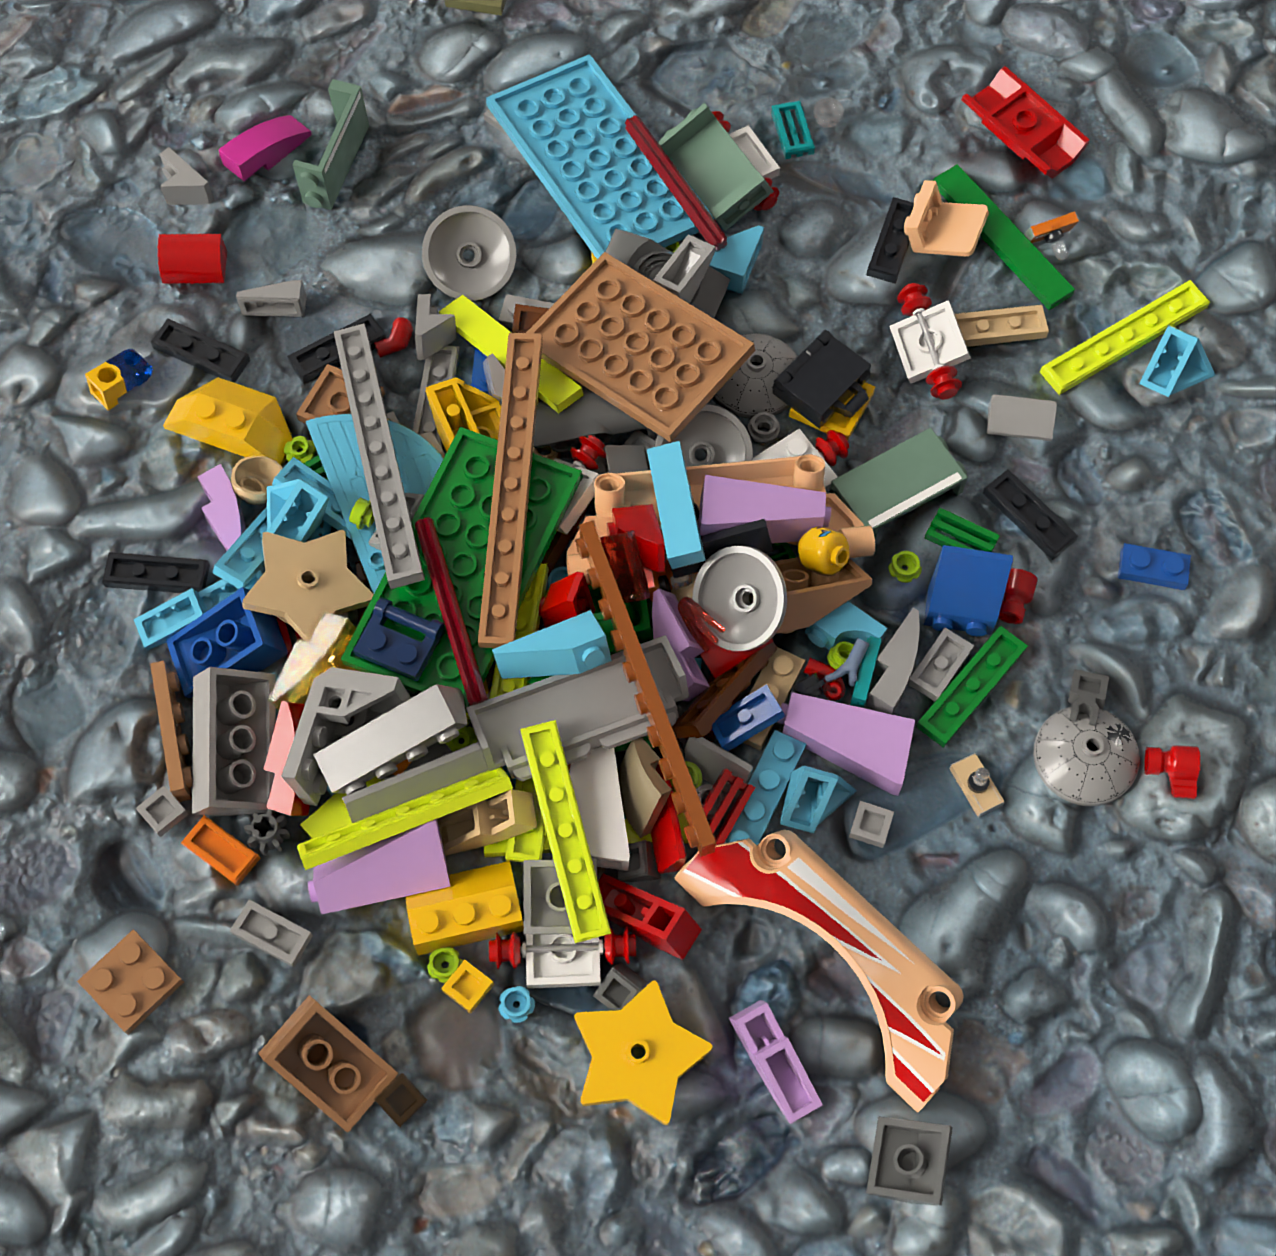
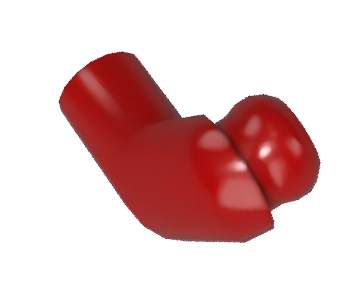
M403 317L395 319L392 324L390 337L374 343L380 358L403 350L408 346L413 332L412 323L408 319Z
M810 657L803 673L811 675L816 672L819 679L823 678L825 680L824 677L836 670L832 666ZM842 676L821 686L823 693L830 700H839L845 694V684Z

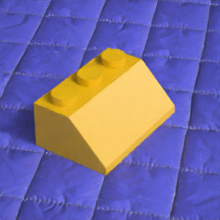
M510 861L450 874V887L406 896L413 944L418 955L432 953L438 948H453L496 938V932L500 936L512 934V932L524 931V923Z

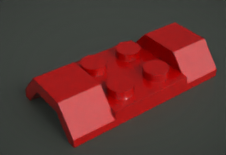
M1006 66L1000 69L989 86L972 97L967 93L962 96L961 100L982 118L981 123L1022 160L1027 158L1041 172L1052 179L1071 166L1089 144V138Z

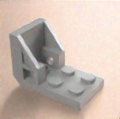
M333 667L313 679L281 775L304 804L317 806L320 796L325 793L328 786L313 754L411 699L400 679L394 676ZM354 717L355 720L352 725L343 726L344 723L349 724L350 718Z

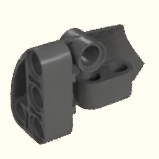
M574 379L572 380L582 387L584 395L558 414L542 400L537 405L534 448L551 446V449L555 452H570L571 448L579 449L582 446L579 441L580 436L587 438L589 435H592L605 444L613 438L614 434L642 428L647 429L648 436L653 440H656L658 435Z

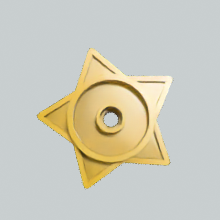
M655 980L651 981L621 1010L575 1013L576 1024L592 1057L581 1096L582 1106L629 1101L663 1125H669L678 1079L712 1051V1044L673 1023L659 985ZM642 1047L646 1051L645 1056L641 1059H636L631 1055V1049Z

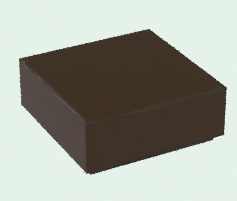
M402 1072L374 1098L399 1128L428 1101Z

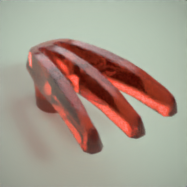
M692 597L680 599L678 611L683 622L702 650L708 651L709 647L698 629L713 643L717 644L719 641L702 619L721 633L726 631L725 628L696 603Z

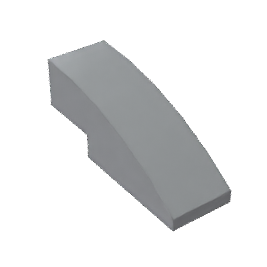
M688 234L653 279V282L690 304L716 251L715 246Z
M915 608L910 611L876 660L873 673L881 678L870 692L866 706L874 711L893 715L908 684L918 651L920 632L919 611Z

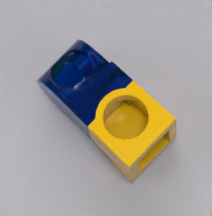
M126 349L89 371L85 376L90 393L109 411L119 404V397L133 389V387L144 384L150 378L153 368L136 350Z

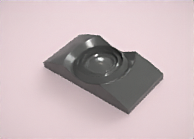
M615 229L606 249L607 254L653 281L674 253L652 239ZM709 266L690 304L710 317L715 318L730 279Z

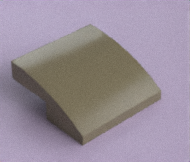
M642 737L630 742L618 769L623 812L639 838L651 833L672 791L655 770L660 758Z

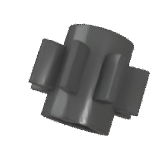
M268 809L266 814L261 815L254 812V820L251 825L244 826L245 831L249 835H253L247 841L250 848L252 849L260 845V851L263 856L267 855L268 850L277 849L281 852L283 840L291 838L290 833L286 829H281L288 823L285 816L283 815L275 819V814L271 809ZM269 827H272L274 831H268ZM261 833H266V837H263Z

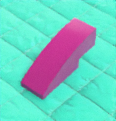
M291 115L265 121L246 130L230 140L218 151L223 165L242 181H245L262 166L269 171L308 139L312 133Z

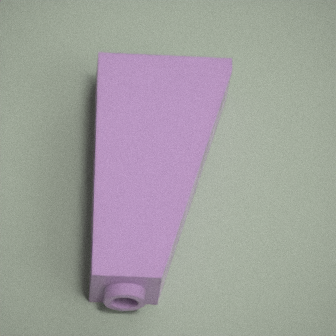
M705 475L700 498L698 527L700 536L765 518L772 543L797 542L811 528L829 526L831 507L826 506V492Z
M791 692L789 704L782 703L781 709L786 717L778 721V723L784 724L783 734L805 743V749L892 795H899L903 786L915 725L914 719Z
M437 819L315 866L313 880L308 881L311 902H318L322 915L450 887L449 870Z

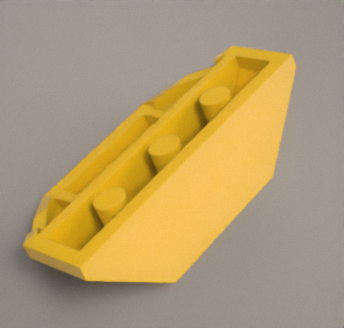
M219 377L179 398L163 425L164 429L243 457H269L277 461L281 466H283L287 457L284 454V447L287 442L293 440L276 397Z
M457 377L426 387L436 429L446 453L460 427L498 440L501 415L499 400L475 387L465 384L463 380Z

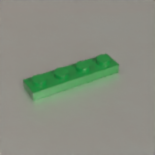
M1000 625L918 721L916 727L944 748L1023 655L1028 645Z

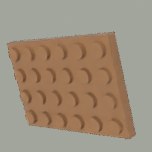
M606 252L526 332L542 333L543 360L670 443L755 352L753 342Z

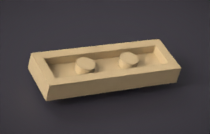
M1042 305L955 314L967 347L1046 338L1049 332Z
M777 647V650L768 659V665L762 669L750 694L767 684L781 707L792 691V686L796 683L806 660ZM774 724L743 743L761 751Z

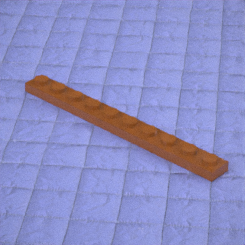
M589 521L580 524V538L575 539L581 559L587 558L591 568L587 569V575L592 589L599 588L603 599L598 600L602 616L604 620L611 619L614 630L610 631L615 650L617 652L622 650L626 662L622 663L626 679L628 683L634 682L638 694H635L634 698L640 715L647 714L651 725L646 727L650 743L653 748L658 746L660 748L663 759L659 760V765L665 781L671 779L676 792L671 793L675 809L678 814H685L689 825L684 827L688 843L691 848L697 847L701 857L714 853L716 846L715 838L594 523Z

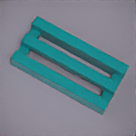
M801 101L772 105L771 114L785 159H790L792 154H796V157H802L803 152L813 155L815 146ZM790 110H795L805 144H800ZM782 111L786 120V124L789 130L793 146H790L787 137V133L780 113Z
M872 636L867 638V643L870 645L861 661L850 702L851 706L864 708L882 640L880 638Z

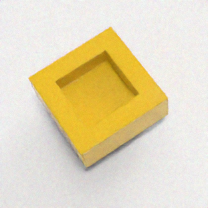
M464 959L441 989L469 1013H472L494 986V982Z

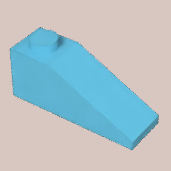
M591 610L492 649L502 679L580 674L612 661L606 635Z

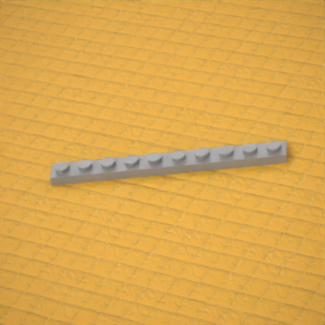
M360 324L334 331L390 588L394 589L425 580L366 326L365 324Z

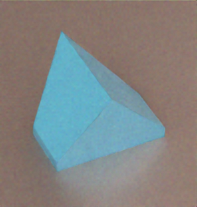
M1168 325L1139 384L1169 397L1215 376V373L1199 338Z
M302 478L267 486V532L305 543L321 525L330 497Z
M802 766L791 772L780 824L814 834L817 826L857 790L839 775Z

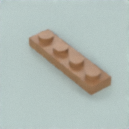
M164 660L150 663L170 792L178 802L192 800V767L187 766L185 756L190 754V745L187 735L181 732L180 723L185 722V714L181 702L177 703L175 692L180 691L178 675L176 671H170Z

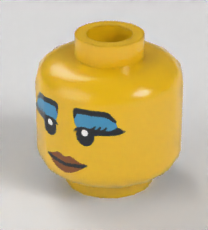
M817 526L811 528L799 540L798 553L800 561L807 569L825 575H833L839 572L849 560V544L847 538L840 532Z

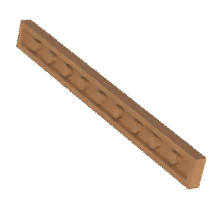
M509 333L478 635L480 648H497L516 640L543 348L542 333Z

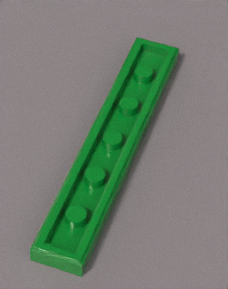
M958 164L933 179V181L937 182L940 194L949 203L979 204L988 207L989 214L980 237L1048 310L1073 296L1075 288Z

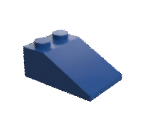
M943 545L928 587L924 625L932 626L938 631H943L944 628L965 631L967 634L976 637L991 635L998 620L1013 562V555Z
M240 588L166 639L185 697H193V677L209 667L260 672L288 654L275 616L243 609V599L250 591L249 589Z

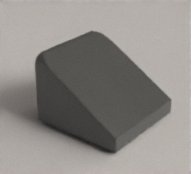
M643 840L628 844L630 852L628 871L617 869V880L625 883L661 879L652 842Z
M620 962L612 967L593 996L611 1011L621 1010L648 983Z

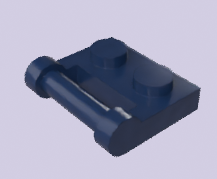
M381 597L377 601L373 615L353 651L358 657L418 682L444 633L445 624L435 619L432 621L426 620L395 607L392 601ZM391 619L424 633L426 636L423 642H419L384 627L386 620Z

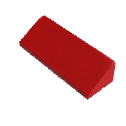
M658 763L655 770L665 781ZM670 780L665 781L672 789ZM670 793L650 833L658 872L661 874L680 871L686 864L687 857L678 814Z

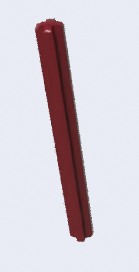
M634 115L631 118H627L625 121L627 132L707 243L715 246L716 251L727 246L726 235L640 117Z
M430 517L419 519L415 522V528L467 700L470 706L488 700L435 525Z

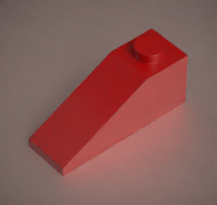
M603 873L598 884L607 919L624 929L628 927L630 933L635 934L655 948L684 960L702 931L686 909Z

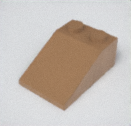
M800 557L775 561L783 575L787 590L786 613L776 633L787 634L797 629L810 627L872 585V578L850 558L846 565L833 575H825L807 569L801 563ZM750 593L749 602L752 604L754 597L753 594Z
M310 995L258 1053L270 1067L347 1133L375 1102L374 1098L399 1074Z

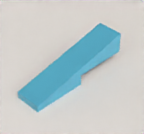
M680 441L647 449L667 559L671 568L675 569L706 561Z
M264 566L244 588L251 590L265 572ZM222 579L199 592L191 588L133 619L144 648L150 650L167 643L166 639L239 589Z

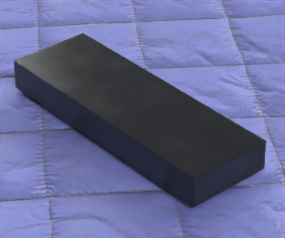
M893 197L867 269V276L896 284L910 245L908 235L904 232V224L906 218L911 215L914 207L913 202Z
M372 314L339 329L342 330L365 324L372 350L375 349V342L386 339V335ZM334 332L287 356L303 385L319 378L327 364L336 368L341 366Z
M168 318L151 341L154 349L216 377L234 383L250 362V357L247 353Z
M1008 469L984 488L983 494L1052 560L1077 540L1078 535Z
M765 518L701 536L706 560L717 551L731 546L753 547L765 554L774 552ZM705 561L675 569L671 568L674 579L699 572Z
M109 552L102 583L105 587L173 593H184L193 588L199 592L206 587L210 564L208 560Z

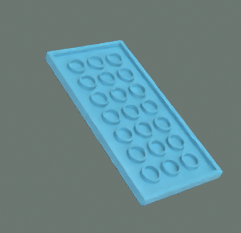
M590 54L486 97L488 109L597 259L606 252L615 229L652 239L664 248L685 239L688 234L693 235L699 232L627 132L625 121L636 114Z

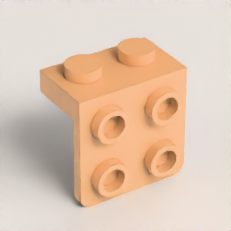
M924 180L920 193L915 195L911 215L906 218L904 224V232L908 235L913 253L971 256L974 253L988 217V207L979 204L942 202L937 182Z

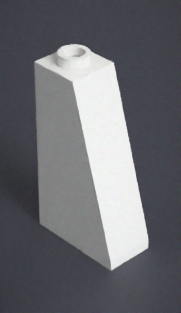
M600 746L592 749L591 754L587 758L571 763L569 773L591 858L597 859V867L628 871L630 852L614 748L605 749Z

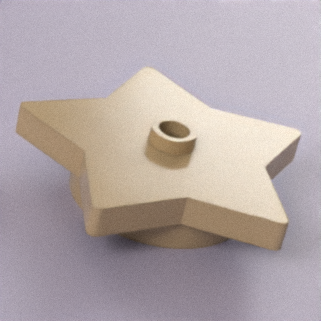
M339 530L305 543L270 532H263L262 547L265 572L244 597L242 607L246 610L277 616L283 622L291 625L310 648H314L333 619L340 614L368 606L374 594L347 568L346 534L344 530Z

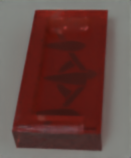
M634 530L600 537L602 547L624 603L650 598L651 595Z

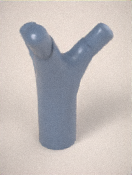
M857 638L846 661L835 672L824 677L825 681L830 682L848 674L849 685L854 686L857 681V671L870 644Z

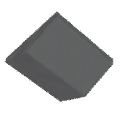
M878 1116L866 1193L910 1204L942 1206L953 1127Z

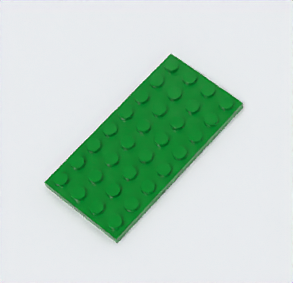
M460 427L411 521L425 580L391 589L385 572L341 657V661L343 664L362 672L398 677L405 689L418 694L436 684L458 688L463 694L465 711L467 713L466 707L470 705L446 627L418 682L358 657L353 651L373 615L377 601L381 597L392 601L393 606L426 620L432 621L435 619L444 623L415 528L417 520L430 517L435 525L482 682L484 683L495 660L492 651L494 648H480L478 635L498 440ZM534 453L531 467L519 608L583 478L581 470ZM387 619L384 627L419 642H423L426 636L424 633L391 619Z

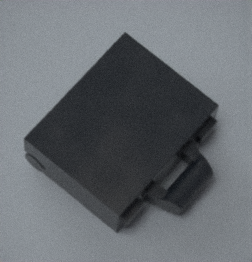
M824 330L774 380L772 394L820 429L835 412L845 417H852L869 400L868 394L861 386L870 378L871 364L833 337L829 331ZM853 394H855V396H854L846 405H844V403H845Z

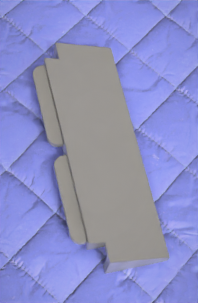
M666 635L642 643L640 646L670 724L673 726L676 723V718H679L676 702L689 698L686 674ZM623 651L612 654V661L583 673L554 675L488 699L482 703L466 707L488 770L491 771L506 765L511 779L516 778L519 781L531 779L532 774L520 729L556 720L567 765L587 758L591 754L592 749L600 746L605 749H611L647 736L646 727L651 725L647 714L640 715L634 698L638 691L635 683H628L624 674L622 663L626 662Z

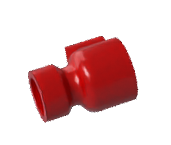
M1017 568L1010 570L1003 597L1004 601H1002L998 619L1009 624H1021L1023 622L1026 612L1024 605L1033 600L1038 578L1033 573Z
M1174 745L1168 751H1163L1160 747H1146L1144 772L1146 775L1167 773L1171 793L1174 798L1196 799L1197 780L1200 772L1199 747Z

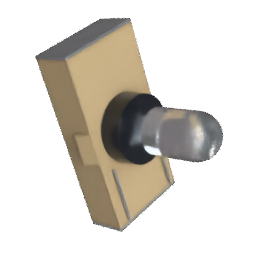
M976 753L951 764L949 769L978 818L1003 806L1005 801L991 780L989 771L984 768Z

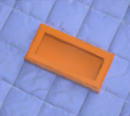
M205 815L181 842L186 849L236 886L242 882L261 859L257 853Z

